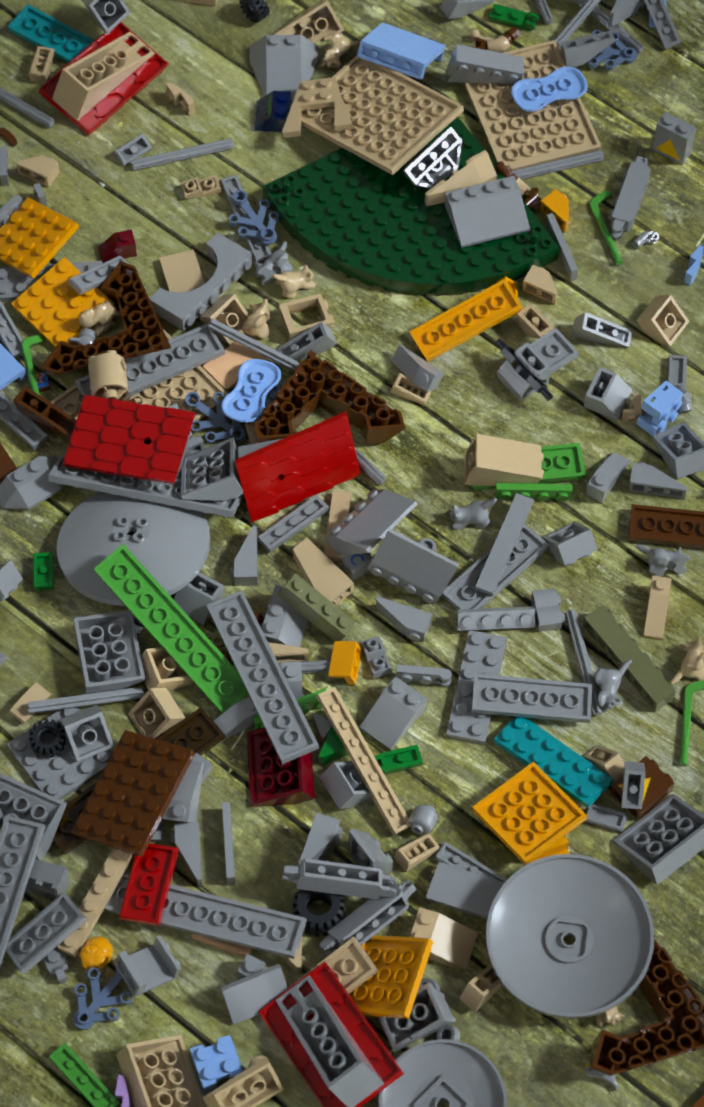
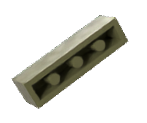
M296 573L286 581L277 594L333 641H341L356 623Z

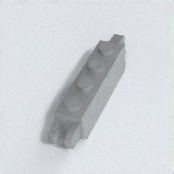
M638 156L635 162H631L630 167L625 169L623 175L625 181L620 183L618 189L620 195L615 196L613 203L615 209L610 210L608 217L611 220V236L614 240H619L623 231L628 232L632 230L649 182L651 170L647 166L648 158Z
M303 859L300 865L284 866L282 879L297 884V889L377 900L379 896L394 897L396 895V889L392 888V886L397 884L396 877L382 875V870L379 868Z
M405 880L401 884L392 886V888L396 889L394 897L379 896L378 900L369 899L327 932L329 936L319 944L321 950L326 951L324 953L325 957H328L353 936L360 945H363L409 908L408 897L416 891L414 884L409 880Z

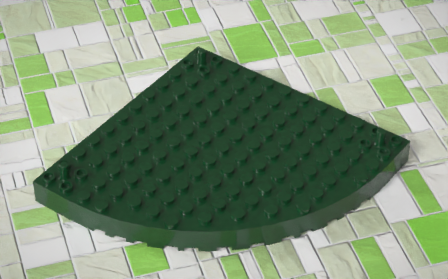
M456 117L431 141L452 127L462 140L459 167L457 168L461 170L467 165L466 161L484 151V149L460 118ZM340 148L262 186L263 199L269 200L272 212L279 213L281 225L293 239H296L301 244L302 248L312 253L314 258L322 260L326 263L327 267L336 272L340 271L346 274V277L350 279L353 277L360 280L363 284L372 287L374 285L383 287L390 292L398 293V291L410 292V295L424 296V294L439 296L440 294L449 293L450 295H463L464 292L468 291L479 292L480 289L491 287L504 276L515 281L526 276L532 265L544 267L558 260L559 246L524 201L523 204L530 231L461 248L445 208V202L426 206L425 193L430 189L414 185L403 172L406 165L417 154L396 173L391 175L350 151ZM494 167V170L497 174V180L505 178V176L498 173V171Z

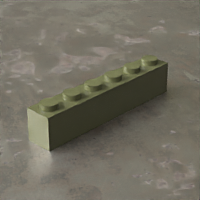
M602 605L584 617L583 627L618 669H620L625 661L632 660V663L623 675L654 712L674 700L676 691L673 684L666 681L661 670L651 663L650 657L639 649L636 640L628 636L624 626L617 623L610 610H606Z

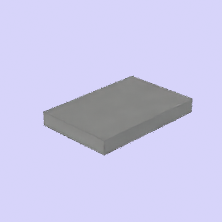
M279 964L220 987L233 1025L258 1015L259 1010L288 989Z

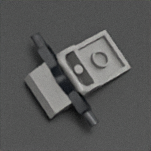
M554 328L531 344L525 343L516 351L512 347L507 346L502 339H498L495 342V345L501 349L500 353L507 359L497 371V377L519 402L534 392L541 393L547 401H550L553 398V395L547 390L550 375L579 357V352L557 328Z

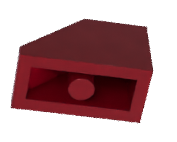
M132 229L113 233L98 246L102 263L121 256L123 259L137 256Z

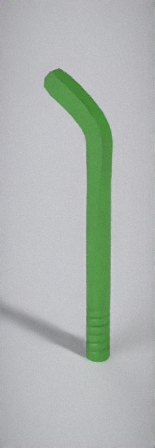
M606 190L591 200L590 209L616 265H621L623 261L598 207L601 202L612 196V193Z
M35 335L24 339L21 343V350L31 390L40 395L30 346L41 344L45 339L42 335Z
M704 680L691 683L685 689L680 766L685 767L688 763L693 693L704 690Z

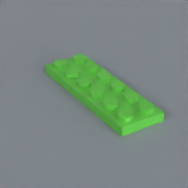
M580 443L541 447V453L544 455L541 469L544 470V475L538 484L585 479L586 474ZM472 485L473 490L496 488V486Z

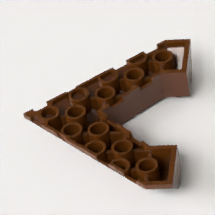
M120 261L101 286L103 294L114 304L119 305L125 330L119 331L118 335L109 338L104 336L95 339L93 343L84 346L83 344L75 346L60 340L40 367L41 370L54 375L73 373L88 368L89 357L104 354L108 350H115L118 355L127 359L171 348L135 266Z
M310 350L306 359L294 371L293 376H290L277 393L272 404L268 405L262 417L256 421L254 431L259 443L286 438L293 435L294 431L318 406L335 415L347 411L349 423L363 431L366 444L385 443L404 430L405 424L400 411L397 409L393 410L387 406V402L377 395H371L366 391L367 388L344 372L337 370L328 361H322L316 356L315 352Z
M655 939L648 970L639 986L660 1022L651 1024L640 1029L638 1032L624 1037L601 1030L594 1039L591 1050V1069L613 1076L704 1048V1005L682 972L678 971L672 964V959L664 947H660Z

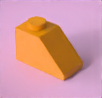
M555 189L541 200L540 212L545 216L553 213L559 228L566 232L569 221V199L564 193H560Z

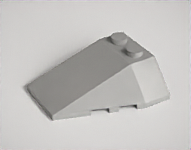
M266 35L249 46V62L253 67L256 79H258L266 103H268L269 95L272 96V103H293L300 82L310 80L313 76L315 66L318 64V45L302 35Z

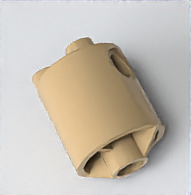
M108 350L104 354L89 357L88 370L91 396L124 401L129 395L124 358L118 355L115 350Z

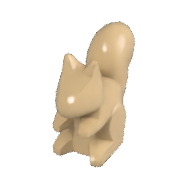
M105 300L93 309L85 310L80 314L79 323L84 328L94 326L92 330L96 332V336H99L110 330L109 325H115L112 319L114 315L121 316V313L114 305Z

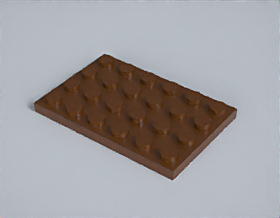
M125 730L71 830L73 836L142 857L195 756V752L189 748Z

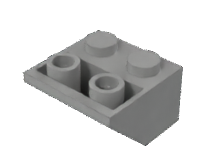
M599 367L585 395L584 408L618 421L632 393V389L617 373Z
M199 572L189 584L176 593L174 601L191 619L205 625L211 617L206 605L225 597L224 585Z

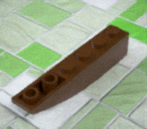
M24 386L13 399L17 410L65 441L70 442L76 419Z

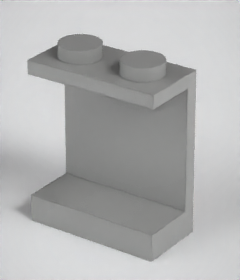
M160 935L156 937L153 945L131 955H128L126 951L118 953L114 962L134 997L177 979L181 970L178 959L174 958L168 943Z

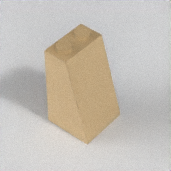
M476 434L465 451L464 485L496 486V483L538 484L544 475V470L541 469L544 458L543 453H541V445Z

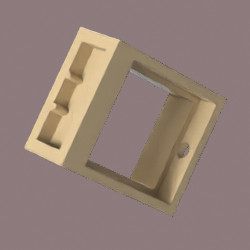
M321 293L279 304V315L289 341L319 323L295 328L290 315L292 313L319 306L324 319L322 322L332 329L334 319L332 314L328 313L327 300H323Z

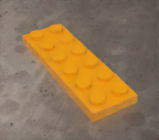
M503 279L414 328L409 333L425 360L429 362L515 315L523 309V306L506 280Z

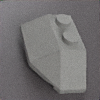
M452 127L448 128L421 150L406 165L403 172L414 185L429 189L433 188L441 180H446L459 167L462 140Z
M39 456L8 474L0 484V506L3 510H29L61 491L63 484L59 485L48 481L49 474L56 464L58 457Z

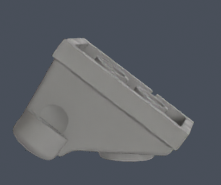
M429 978L421 979L409 1019L379 1017L393 1051H398L436 1032L437 1040L459 1041L460 1031L456 1026L451 1025L456 1022V1018L453 1017L444 998L445 994L440 992V986L435 980Z

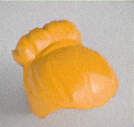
M95 936L87 940L79 953L83 967L85 969L96 967L99 971L104 969L113 955L112 944L101 936Z

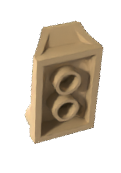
M257 1056L250 1061L248 1069L204 1095L203 1099L208 1107H255L280 1093L284 1088L268 1058Z

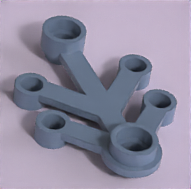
M594 30L592 32V35L602 32L600 30ZM612 32L616 38L612 44L619 50L608 46L599 53L598 57L590 59L587 62V66L594 69L598 64L605 61V69L612 71L623 62L626 64L633 63L637 59L638 54L634 48L626 47L619 40L618 33ZM612 56L617 57V58L614 59V60H613V59H609V58L612 57Z
M243 190L235 191L233 193L234 204L241 207L249 218L232 214L229 216V225L235 227L241 224L256 227L259 230H248L247 227H240L238 229V237L241 239L248 237L258 238L265 245L275 243L277 233L274 231L275 224L279 222V213L275 211L269 213V223L266 228L263 221L266 211L270 209L269 200H260L258 215H256L247 203V193Z
M190 392L186 395L185 403L189 408H197L211 419L201 422L194 420L192 426L194 424L200 426L198 429L191 427L194 433L200 432L201 429L222 427L226 430L219 433L207 432L205 435L207 443L213 444L216 440L234 438L236 443H241L245 440L247 434L245 428L237 421L232 420V425L226 421L225 414L221 409L222 400H216L218 395L222 396V400L225 398L222 392H216L213 396L217 407V414L200 402V396L196 392ZM190 399H195V400H196V403H195V404H191V403L189 402V400H190ZM240 432L241 435L239 437H235L234 433ZM209 435H213L215 438L213 440H208L207 437Z
M93 967L88 970L93 1002L88 1008L85 998L87 995L86 985L79 983L75 986L74 991L78 998L79 1011L75 1013L73 1021L78 1029L87 1030L93 1026L94 1022L108 1020L115 1022L120 1018L117 1008L112 1007L107 1012L95 1013L99 1007L120 1004L127 1006L133 1002V996L129 991H124L120 996L108 997L117 985L124 981L117 968H115L116 974L101 992L99 984L101 974L99 969ZM92 972L98 973L96 977L90 976ZM79 988L85 989L83 993L77 992ZM130 996V1000L124 1001L123 997ZM116 1012L117 1016L110 1017V1013ZM82 1016L88 1017L84 1022L80 1020Z

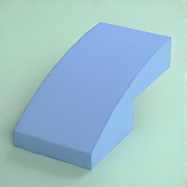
M701 245L690 256L689 269L684 279V283L689 286L695 280L700 269L703 255V246Z

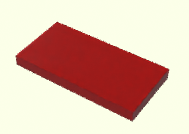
M149 843L142 857L135 855L119 914L120 920L160 926L179 852L177 847Z

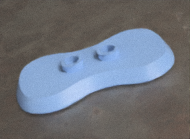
M561 67L542 78L519 80L512 86L511 93L515 103L523 111L535 112L554 101L574 100L581 97L587 91V81L578 69L574 67Z
M250 359L244 362L239 367L238 381L235 388L222 400V412L230 419L240 423H252L259 419L265 410L266 395L281 379L279 367L262 359Z

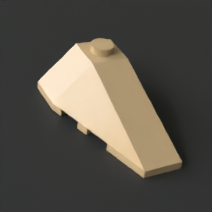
M320 0L273 35H302L311 42L316 43L332 39L333 34L343 32L344 28L327 0Z
M484 150L466 161L467 165L461 170H454L452 172L453 175L447 181L441 180L425 193V205L431 206L444 203L445 192L497 180V174L487 151Z

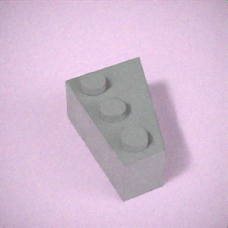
M35 859L25 890L54 901L62 893H66L71 883L67 867Z

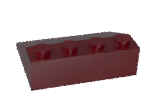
M265 727L247 732L250 806L298 804L315 799L312 752L282 764Z

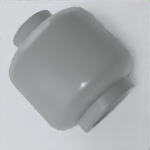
M423 804L414 808L408 822L414 833L418 835L429 834L436 825L438 816L432 806Z

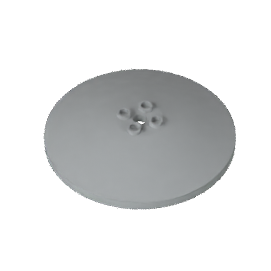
M98 492L78 505L63 523L57 540V557L64 577L78 592L101 603L125 606L93 571L96 566L124 544L169 595H172L189 584L204 566L210 550V530L207 519L201 511L186 510L181 507L167 506L156 502L150 503L145 500ZM129 532H136L133 535H127Z
M558 854L547 856L525 865L503 884L495 896L488 914L486 945L491 965L498 979L518 1001L548 1016L579 1019L592 1017L613 1009L635 991L643 980L652 958L654 927L651 913L643 895L621 871L593 857L577 854ZM567 935L573 936L575 943L572 945L565 944L563 941L564 937Z

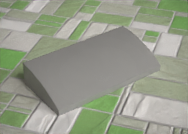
M439 862L429 886L426 901L487 920L492 902L505 882Z

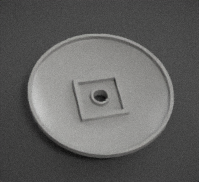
M447 1039L426 1041L405 1051L395 1060L404 1072V1075L379 1093V1107H437L441 1100L448 1101L449 1107H507L505 1085L493 1062L475 1047L460 1041Z

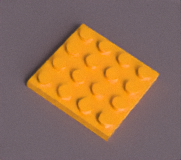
M27 197L19 209L10 216L7 223L0 228V261L34 279L80 226L70 218Z
M65 257L11 303V306L54 347L57 346L60 340L74 344L68 342V338L79 337L81 329L84 328L79 323V317L85 310L93 309L105 300L115 306L97 287L79 295L68 284L70 278L81 274V272Z
M534 762L472 806V811L524 865L530 863L587 820V815Z
M374 935L361 945L379 970L350 993V996L363 1015L409 1019L433 945V941L430 938Z

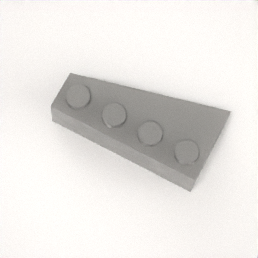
M458 44L447 65V82L515 84L521 80L524 74V57Z

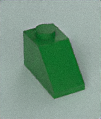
M331 726L319 754V765L322 766L348 756L333 726Z

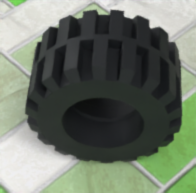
M299 889V892H296L294 895L293 915L306 918L304 928L306 929V934L311 935V932H313L315 936H319V933H323V936L328 935L327 932L344 918V897L339 894ZM321 900L328 903L331 908L326 914L314 915L307 910V906L313 901Z

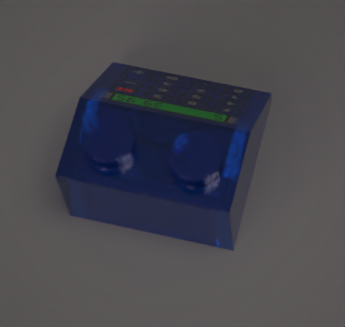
M272 91L257 100L254 131H283L291 109V91Z

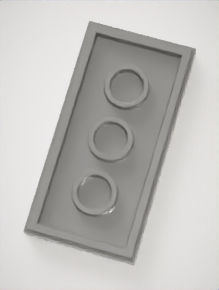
M64 892L9 939L5 953L24 975L84 924L87 918Z

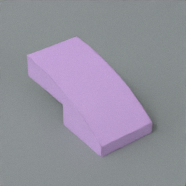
M118 1075L115 1098L122 1102L121 1107H130V1098L123 1075Z

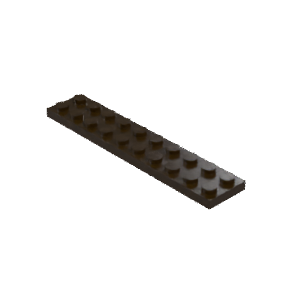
M200 707L157 739L192 749L195 753L202 756L226 737L203 708ZM96 783L66 805L53 838V842L64 855L85 841V839L73 836L71 830Z

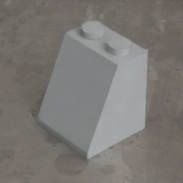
M82 0L95 22L106 34L130 14L123 0Z

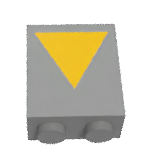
M665 112L656 125L652 150L683 165L692 153L696 127Z

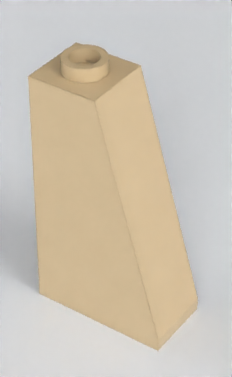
M308 538L294 545L293 559L305 581L334 605H338L354 592V582Z

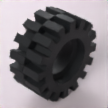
M264 0L239 1L243 13H246V17L250 18L254 23H259L270 13V8L267 6L268 3Z
M45 719V723H42L41 720L38 721L39 725L34 724L33 729L29 731V741L33 752H37L38 756L42 754L43 758H47V755H50V758H52L54 753L59 755V750L63 751L64 745H66L63 726L61 727L59 722L55 723L53 719H51V722ZM45 733H52L55 735V740L50 744H43L40 742V737Z

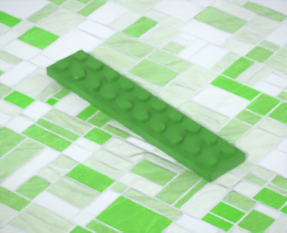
M124 544L93 569L222 714L249 695L234 666Z

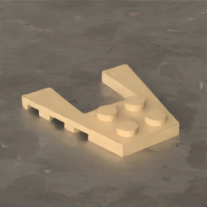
M335 77L300 82L282 131L283 138L301 136V111L334 107L335 131L353 129Z

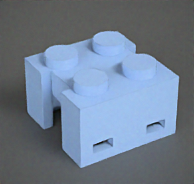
M665 381L643 401L641 409L647 413L643 416L640 414L636 424L653 437L658 432H663L667 424L674 422L678 417L677 411L683 403L681 400L684 393L668 381Z
M230 1035L217 1039V1044L204 1047L202 1044L190 1048L191 1058L204 1095L217 1089L218 1081L226 1078L232 1079L243 1072Z

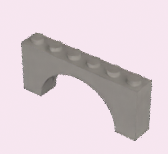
M218 232L206 243L207 255L217 265L214 275L208 282L197 289L187 292H170L159 288L149 298L156 315L182 331L191 326L198 316L204 314L206 309L215 303L218 297L223 292H226L229 286L234 281H237L241 274L252 265L250 251Z

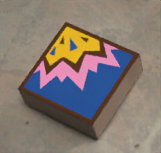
M47 372L35 373L39 392L51 390Z

